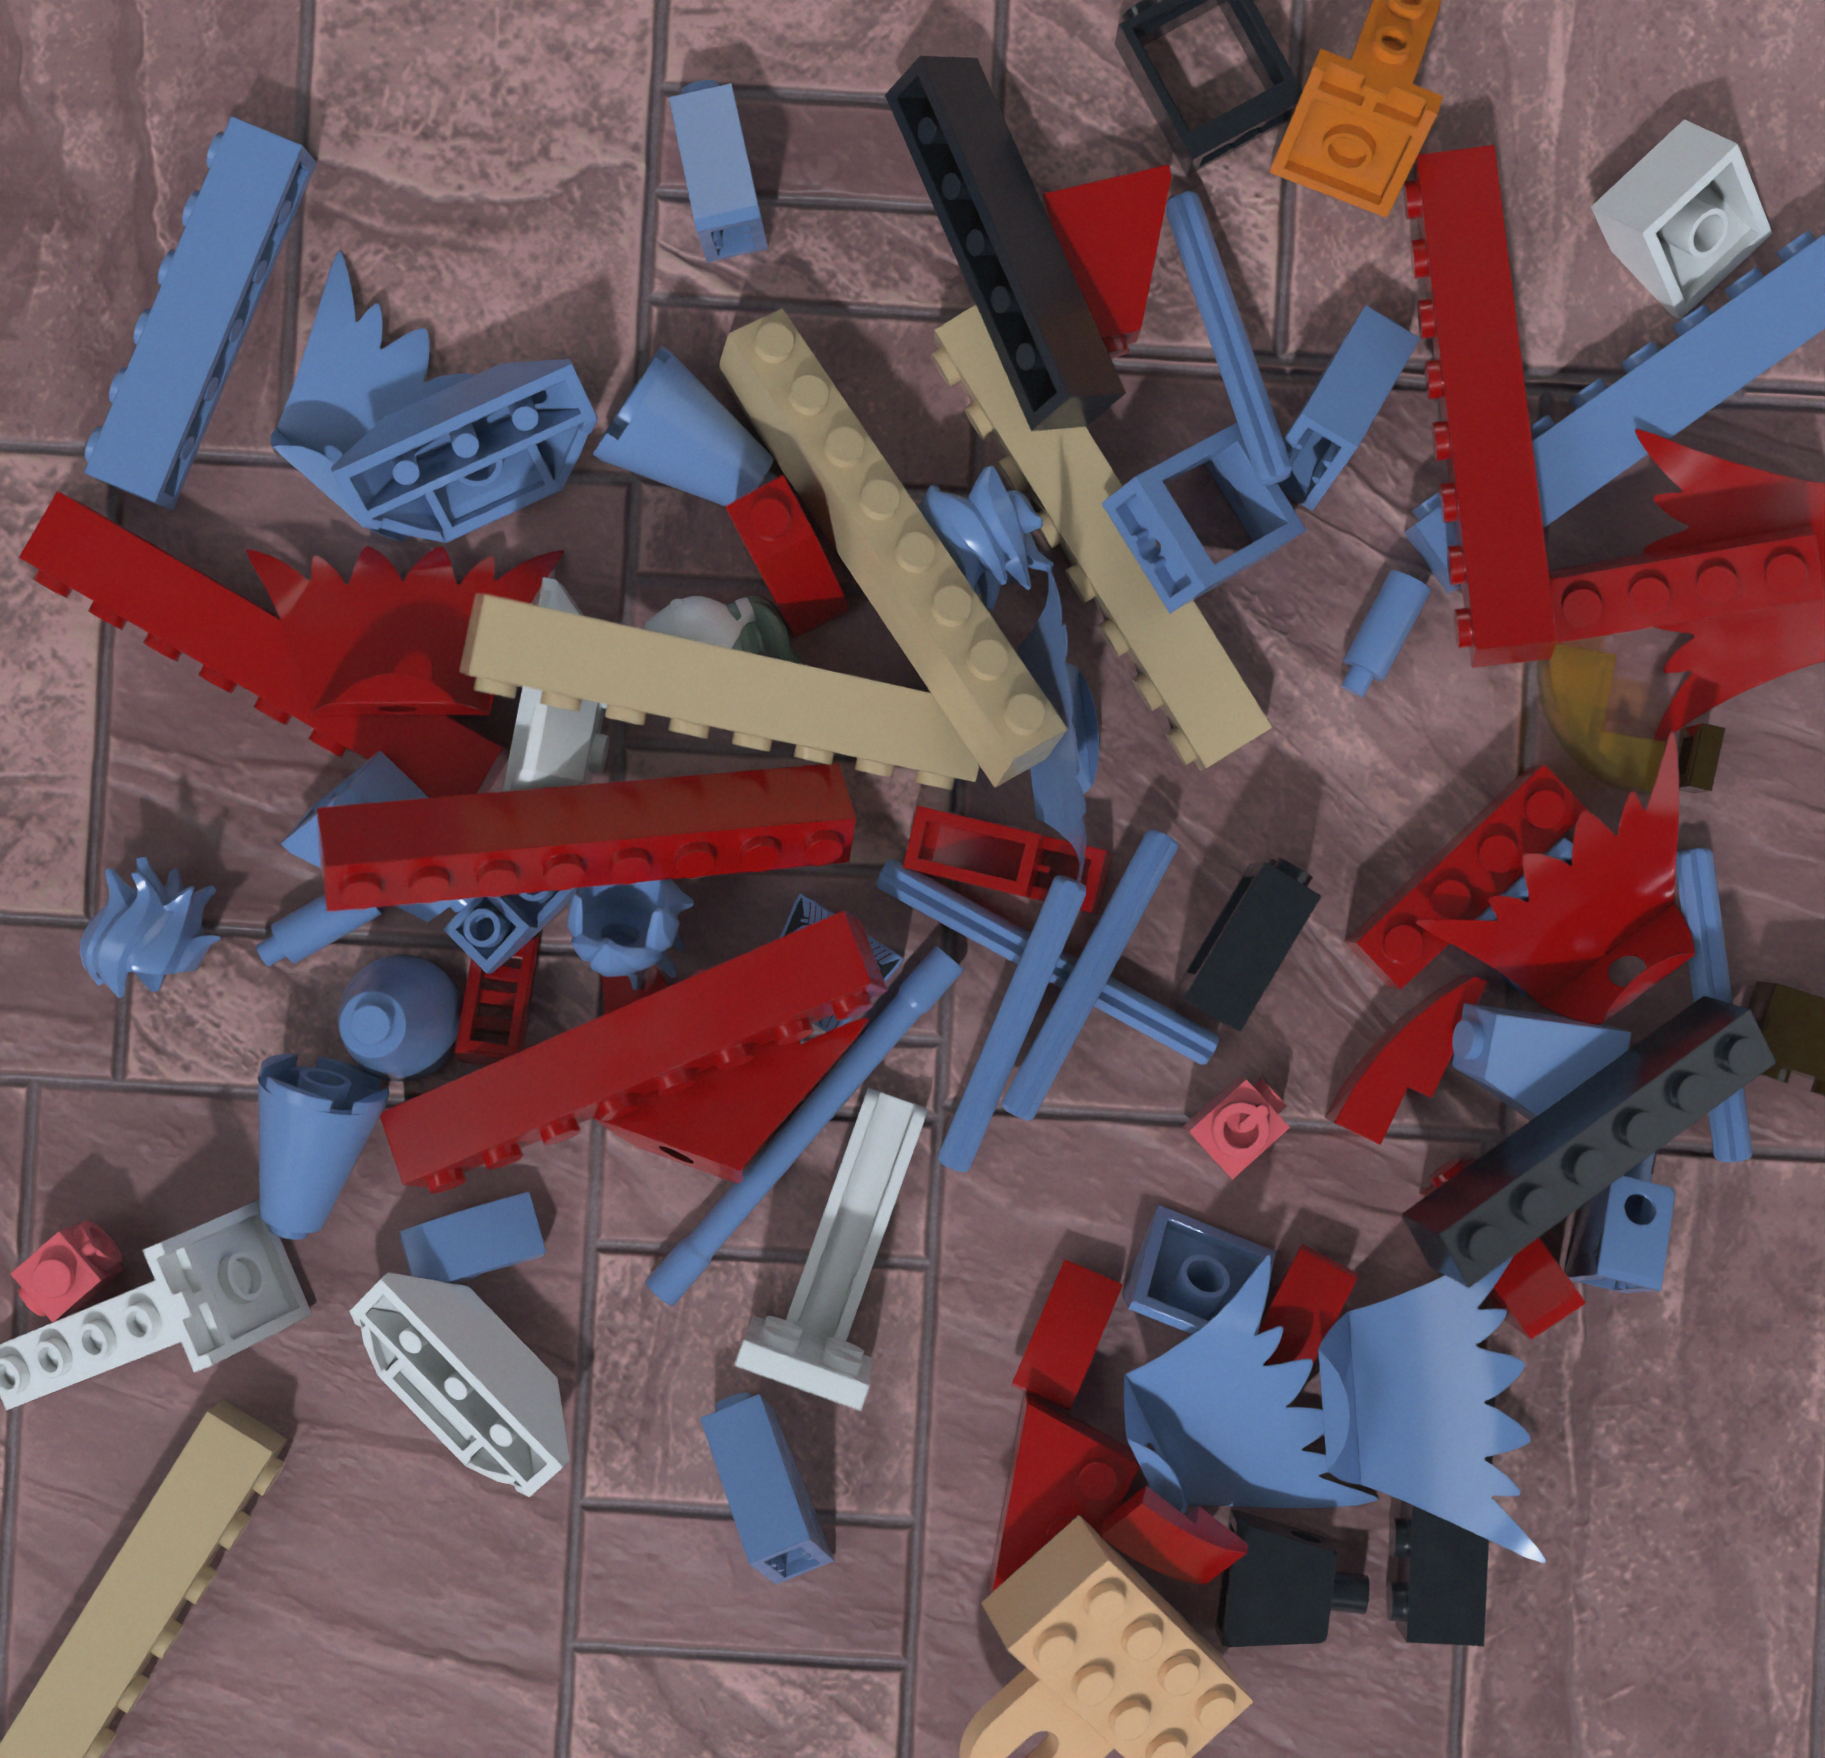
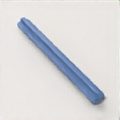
M889 859L885 863L876 881V885L880 890L1018 965L1031 935L1030 932L918 871L902 868L903 863L897 859ZM1062 950L1049 982L1062 989L1078 958ZM1111 976L1094 1007L1200 1065H1205L1211 1059L1219 1043L1217 1034Z

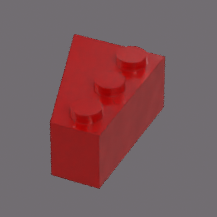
M1025 1391L988 1583L989 1595L1078 1515L1101 1535L1104 1519L1119 1507L1140 1469V1465L1130 1447L1049 1402Z

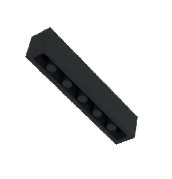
M919 56L889 89L885 97L1031 431L1087 427L1125 395L1126 391L978 58Z
M1702 996L1547 1110L1403 1212L1401 1215L1429 1266L1470 1288L1773 1066L1776 1061L1751 1010L1711 997Z

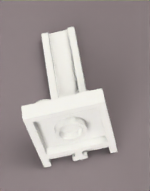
M868 1087L787 1318L784 1320L773 1316H766V1319L753 1316L734 1366L858 1410L862 1409L870 1386L873 1358L863 1355V1349L846 1342L928 1108Z
M259 1200L144 1249L143 1252L155 1278L154 1281L1 1343L0 1397L5 1409L9 1410L179 1342L182 1343L192 1369L196 1372L212 1366L311 1316V1310L280 1237L272 1233L270 1225L260 1218Z

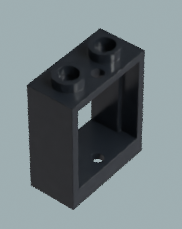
M1142 0L1122 15L1124 22L1118 26L1115 46L1186 176L1195 173L1290 121L1302 89L1253 0H1162L1160 2H1157V0ZM1219 5L1265 91L1190 132L1143 46Z
M1279 858L1277 861L1270 859L1269 863H1250L1172 994L1225 1026L1241 1032L1322 895L1308 888L1313 877L1282 858Z

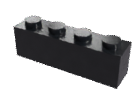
M1496 1396L1485 1401V1404L1495 1407ZM1493 1456L1486 1457L1485 1461L1493 1464ZM1401 1500L1400 1518L1392 1517L1389 1528L1390 1554L1392 1557H1398L1397 1582L1389 1581L1387 1585L1386 1611L1388 1620L1395 1621V1626L1406 1643L1484 1646L1489 1540Z

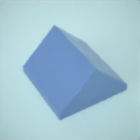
M1158 1205L1123 1290L1122 1297L1128 1309L1194 1334L1229 1303L1267 1255L1271 1257V1278L1276 1251ZM1259 1322V1325H1258V1327H1257V1329H1256L1254 1335H1258V1331H1259V1327H1260V1322Z

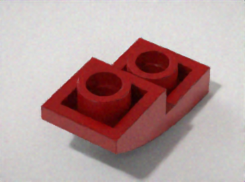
M1301 1244L1260 1322L1258 1334L1278 1326L1283 1328L1282 1337L1277 1348L1263 1365H1275L1301 1359H1311L1314 1363L1319 1354L1318 1348L1335 1324L1359 1274L1312 1248Z
M1064 1259L1011 1386L1070 1411L1123 1284Z
M1148 1486L1142 1488L1104 1519L1100 1537L1118 1550L1143 1565L1169 1577L1200 1585L1207 1584L1247 1554L1248 1544L1200 1506L1188 1516H1185Z

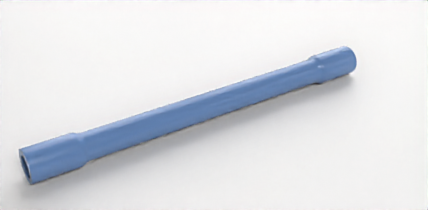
M937 945L933 947L901 984L894 999L742 1173L743 1181L739 1184L734 1183L695 1229L677 1243L645 1280L647 1287L657 1297L670 1306H674L709 1266L713 1255L917 1019L922 1014L927 1013L961 975L964 969Z

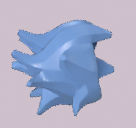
M993 466L983 468L968 498L941 492L937 483L930 485L918 509L977 596L981 593L983 605L987 610H994L1001 585L1006 584L1007 581L1013 584L1016 583L1017 579L1027 590L1031 588L1028 567L1047 572L1046 563L1042 554L1039 553L1031 534L1032 531L1043 526V519L1034 511L1030 501L1023 493L1018 490L1006 491ZM1044 556L1050 571H1052L1054 563Z
M147 857L136 858L137 871L130 873L136 884L135 889L128 886L113 868L105 869L109 895L105 905L89 922L80 940L79 953L83 967L98 986L105 983L118 998L124 996L128 972H134L151 992H158L161 990L165 974L198 970L209 947L221 939V936L204 935L202 927L204 907L216 893L214 886L210 885L195 893L193 886L184 889L180 873L177 868H174L169 872L168 881L164 887Z
M671 879L577 888L576 894L571 898L567 926L572 936L570 943L581 960L590 963L593 971L606 977L628 976L633 990L641 988L645 969L653 965L659 966L670 977L674 978L677 976V971L667 949L673 946L678 951L684 950V942L678 933L680 922L677 916L683 910L693 906V899L684 894Z

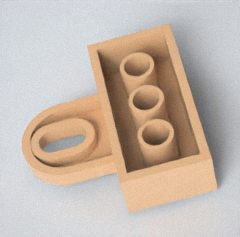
M1078 1515L981 1603L1007 1650L1026 1668L973 1716L963 1733L959 1757L1006 1758L1031 1735L1041 1731H1048L1047 1737L1025 1758H1104L1113 1749L1118 1751L1124 1758H1192L1254 1701L1224 1657Z

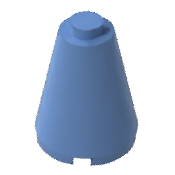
M662 345L646 366L647 370L643 377L638 380L629 392L600 439V443L592 453V455L603 462L722 506L734 502L778 477L769 471L774 458L695 375L671 351Z
M413 955L383 957L362 968L345 988L338 1010L340 1036L351 1058L370 1074L390 1081L404 1082L417 1080L435 1073L454 1054L464 999L458 985L449 975L433 963Z
M280 1054L266 1058L261 1063L258 1076L260 1218L270 1225L272 1233L286 1239L299 1240L306 1238L308 1233L318 1232L323 1228L382 1111L387 1105L389 1089L386 1088L379 1091L382 1079L370 1074L359 1066L341 1060L319 1056L316 1067L296 1066L299 1054Z

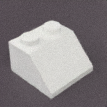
M1685 119L1591 206L1610 251L1659 303L1679 320L1773 234L1738 144Z

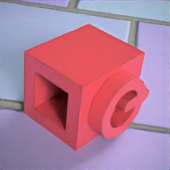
M1240 1075L1183 1125L1189 1134L1232 1180L1290 1128L1279 1115L1287 1105L1262 1078L1254 1085H1251L1247 1079Z
M84 1220L79 1224L58 1231L10 1275L21 1286L18 1289V1293L25 1305L35 1314L41 1317L47 1316L53 1323L79 1310L124 1270L119 1264L123 1258L116 1243L102 1228L89 1220Z

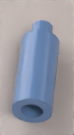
M1390 570L1343 659V662L1351 667L1341 685L1343 689L1364 698L1373 679L1384 682L1432 592L1426 584L1403 572Z
M325 894L271 924L273 936L257 944L256 949L268 967L285 957L293 964H296L382 915L384 909L383 907H374L364 910L353 909L327 912Z

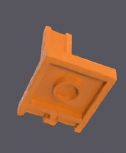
M1372 0L1350 59L1320 48L1269 173L1387 218L1437 117L1444 97L1413 84L1442 0Z

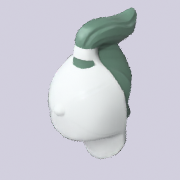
M750 595L726 605L704 596L673 599L668 606L651 617L643 628L648 631L759 655L763 652L770 658L802 664L803 662L802 658L794 652L790 645L786 626L777 608L769 599L762 595Z

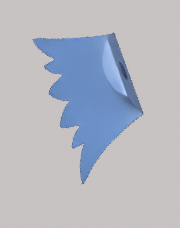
M338 251L329 270L323 295L296 379L278 425L270 436V443L280 455L358 522L331 472V467L386 415L477 374L444 375L424 382L428 368L430 347L428 332L425 328L411 331L381 349L383 321L380 305L375 303L356 322L348 269L341 251ZM367 528L375 533L401 542L411 537L383 528H379V530Z
M1043 556L1049 576V593L1046 606L1033 630L1017 647L1019 658L1067 727V731L1048 758L1031 767L1030 770L1036 819L1053 827L1073 845L1080 862L1078 887L1086 847V832L1082 814H1086L1084 793L1093 786L1096 777L1099 756L1098 722L1092 694L1084 675L1075 666L1065 662L1067 654L1066 624L1061 626L1062 610L1054 578Z
M1270 1255L1265 1257L1229 1303L1200 1330L1158 1358L1124 1374V1416L1127 1440L1151 1490L1182 1514H1185L1188 1505L1330 1508L1356 1506L1378 1500L1372 1494L1319 1477V1475L1328 1472L1326 1455L1302 1450L1324 1434L1322 1409L1287 1407L1304 1386L1311 1372L1312 1360L1301 1359L1275 1365H1263L1277 1348L1283 1333V1328L1278 1326L1254 1335L1261 1320L1268 1293L1271 1270ZM1150 1443L1156 1452L1147 1448V1444Z
M1513 1256L1470 1288L1444 1275L1430 1283L1388 1300L1347 1311L1331 1327L1318 1348L1327 1471L1339 1480L1360 1484L1386 1493L1524 1557L1546 1563V1559L1533 1541L1492 1498V1496H1519L1521 1494L1520 1489L1506 1474L1485 1461L1486 1457L1518 1449L1531 1440L1530 1435L1515 1420L1495 1407L1485 1404V1401L1494 1398L1520 1376L1525 1368V1362L1507 1354L1481 1349L1476 1346L1477 1343L1491 1335L1507 1315L1505 1309L1479 1310L1478 1306L1493 1289Z

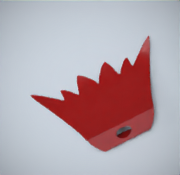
M1635 429L1638 440L1648 455L1669 479L1682 489L1681 492L1654 495L1653 500L1672 518L1688 525V528L1650 543L1644 548V554L1810 525L1816 534L1825 598V483L1779 475L1731 462L1681 445L1657 434ZM1825 600L1655 627L1661 630L1692 634L1694 638L1682 645L1670 657L1663 668L1664 673L1691 671L1692 673L1682 684L1665 711L1655 733L1653 744L1661 742L1669 737L1671 731L1677 732L1695 718L1740 693L1790 672L1825 662Z
M367 546L358 556L347 585L338 572L319 556L312 557L311 580H308L297 570L271 555L247 549L246 553L263 582L284 626L304 681L312 715H490L495 694L474 690L477 677L459 672L475 594H486L531 604L542 586L543 577L547 578L562 557L564 550L552 551L536 556L511 569L497 581L494 580L495 558L489 556L476 564L467 573L460 585L456 583L449 555L442 546L424 555L410 569L404 581L401 580L395 567L383 554L373 547Z
M1670 732L1666 742L1657 778L1646 809L1643 810L1635 791H1631L1622 811L1617 835H1614L1599 818L1584 810L1579 814L1575 826L1572 865H1568L1557 858L1538 853H1526L1522 856L1523 873L1529 896L1527 902L1510 896H1490L1488 902L1498 918L1497 921L1424 919L1417 920L1416 924L1490 965L1524 989L1539 1005L1573 1020L1595 1025L1604 1024L1695 955L1691 932L1674 903L1679 829V771L1674 732ZM1634 956L1643 960L1647 969L1636 976L1626 987L1615 985L1610 981L1608 970L1612 963L1619 958Z
M652 966L643 991L641 988L633 990L628 976L606 977L601 974L604 1015L667 988V983L658 967ZM699 967L695 970L692 976L704 972L705 970ZM863 1018L843 1024L800 1044L799 1040L778 1046L776 1041L773 1040L752 1049L755 1057L743 1065L719 1071L716 1065L694 1074L696 1083L687 1089L665 1096H660L658 1090L636 1099L638 1108L624 1116L603 1121L600 1115L593 1117V1119L637 1148L739 1184L743 1181L742 1169L752 1156L858 1037L868 1019Z

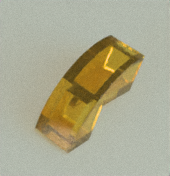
M1556 644L1551 659L1537 661L1539 698L1544 715L1556 739L1580 767L1600 781L1625 792L1635 791L1637 795L1651 794L1666 742L1603 731L1616 654Z

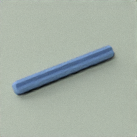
M1194 191L1175 194L1167 200L1166 214L1257 482L1263 486L1282 482L1290 477L1292 464L1199 195Z
M1155 829L1145 833L1002 1101L1003 1108L1009 1113L1025 1121L1034 1119L1178 850V842L1172 837Z
M1704 847L1681 850L1677 852L1676 873L1682 916L1691 932L1695 947V955L1688 960L1693 1001H1697L1702 996H1707L1733 1004L1713 852L1710 848ZM1743 1087L1708 1113L1714 1157L1716 1160L1724 1163L1745 1161L1750 1159L1753 1154Z
M1057 875L1054 878L941 1146L938 1161L955 1171L967 1172L970 1170L1086 896V886L1079 882L1077 887L1078 881L1061 875Z

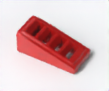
M533 937L512 956L522 958L521 969L500 966L493 973L487 974L471 958L455 1046V1054L458 1061L488 1066L525 1049L540 944L539 937ZM483 980L518 984L517 993L482 989ZM480 1006L513 1010L512 1020L479 1015ZM476 1031L509 1036L508 1045L475 1041Z

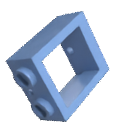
M1238 423L1225 428L1135 476L1101 503L1169 613L1176 611L1264 560L1307 531L1278 483L1263 486L1257 482ZM1202 464H1205L1253 541L1252 544L1215 565L1165 486L1170 481ZM1156 540L1160 543L1161 549L1157 546Z

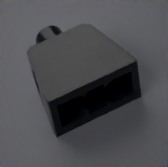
M1230 1509L1228 1529L1248 1544L1247 1554L1222 1572L1215 1630L1222 1646L1248 1647L1319 1644L1327 1639L1331 1610L1363 1615L1366 1613L1370 1592L1368 1575L1336 1571L1337 1551L1329 1539L1240 1510Z

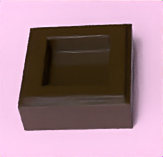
M1702 723L1685 727L1682 730L1678 749L1680 791L1693 794L1712 791L1726 728Z

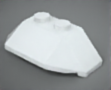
M543 577L538 606L584 616L563 585L555 579ZM522 687L503 791L591 784L593 771L602 773L607 759L609 735L600 734L607 704L582 699L580 711L578 712L541 704L542 690Z
M388 1272L349 1311L355 1325L361 1327L363 1343L377 1375L466 1467L497 1482L514 1485L517 1492L530 1497L568 1463L570 1458L558 1378L469 1286Z

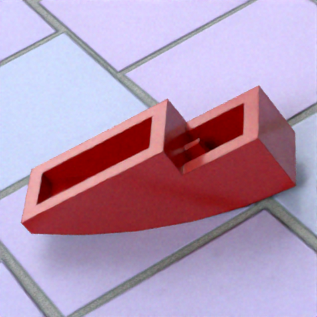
M918 805L902 867L1042 902L1045 901L1052 882L1057 875L1067 876L1077 881L1080 875L1078 855L1069 841ZM1085 847L1080 883L1086 886V896L1080 911L1098 915L1113 853L1095 847Z
M1463 974L1428 995L1401 1016L1369 1048L1343 1083L1324 1118L1381 1145L1408 1088L1427 1097H1433L1454 1053L1452 1046L1453 1033L1457 1024L1462 1020L1464 1003L1477 1005L1487 981L1477 976Z

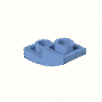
M577 888L565 891L553 890L511 894L500 897L474 898L466 907L458 912L443 930L487 974H491L542 930L570 902L573 895L576 894Z
M530 1192L446 1215L405 1229L399 1233L410 1276L453 1284L476 1279L481 1273L541 1258L546 1254Z

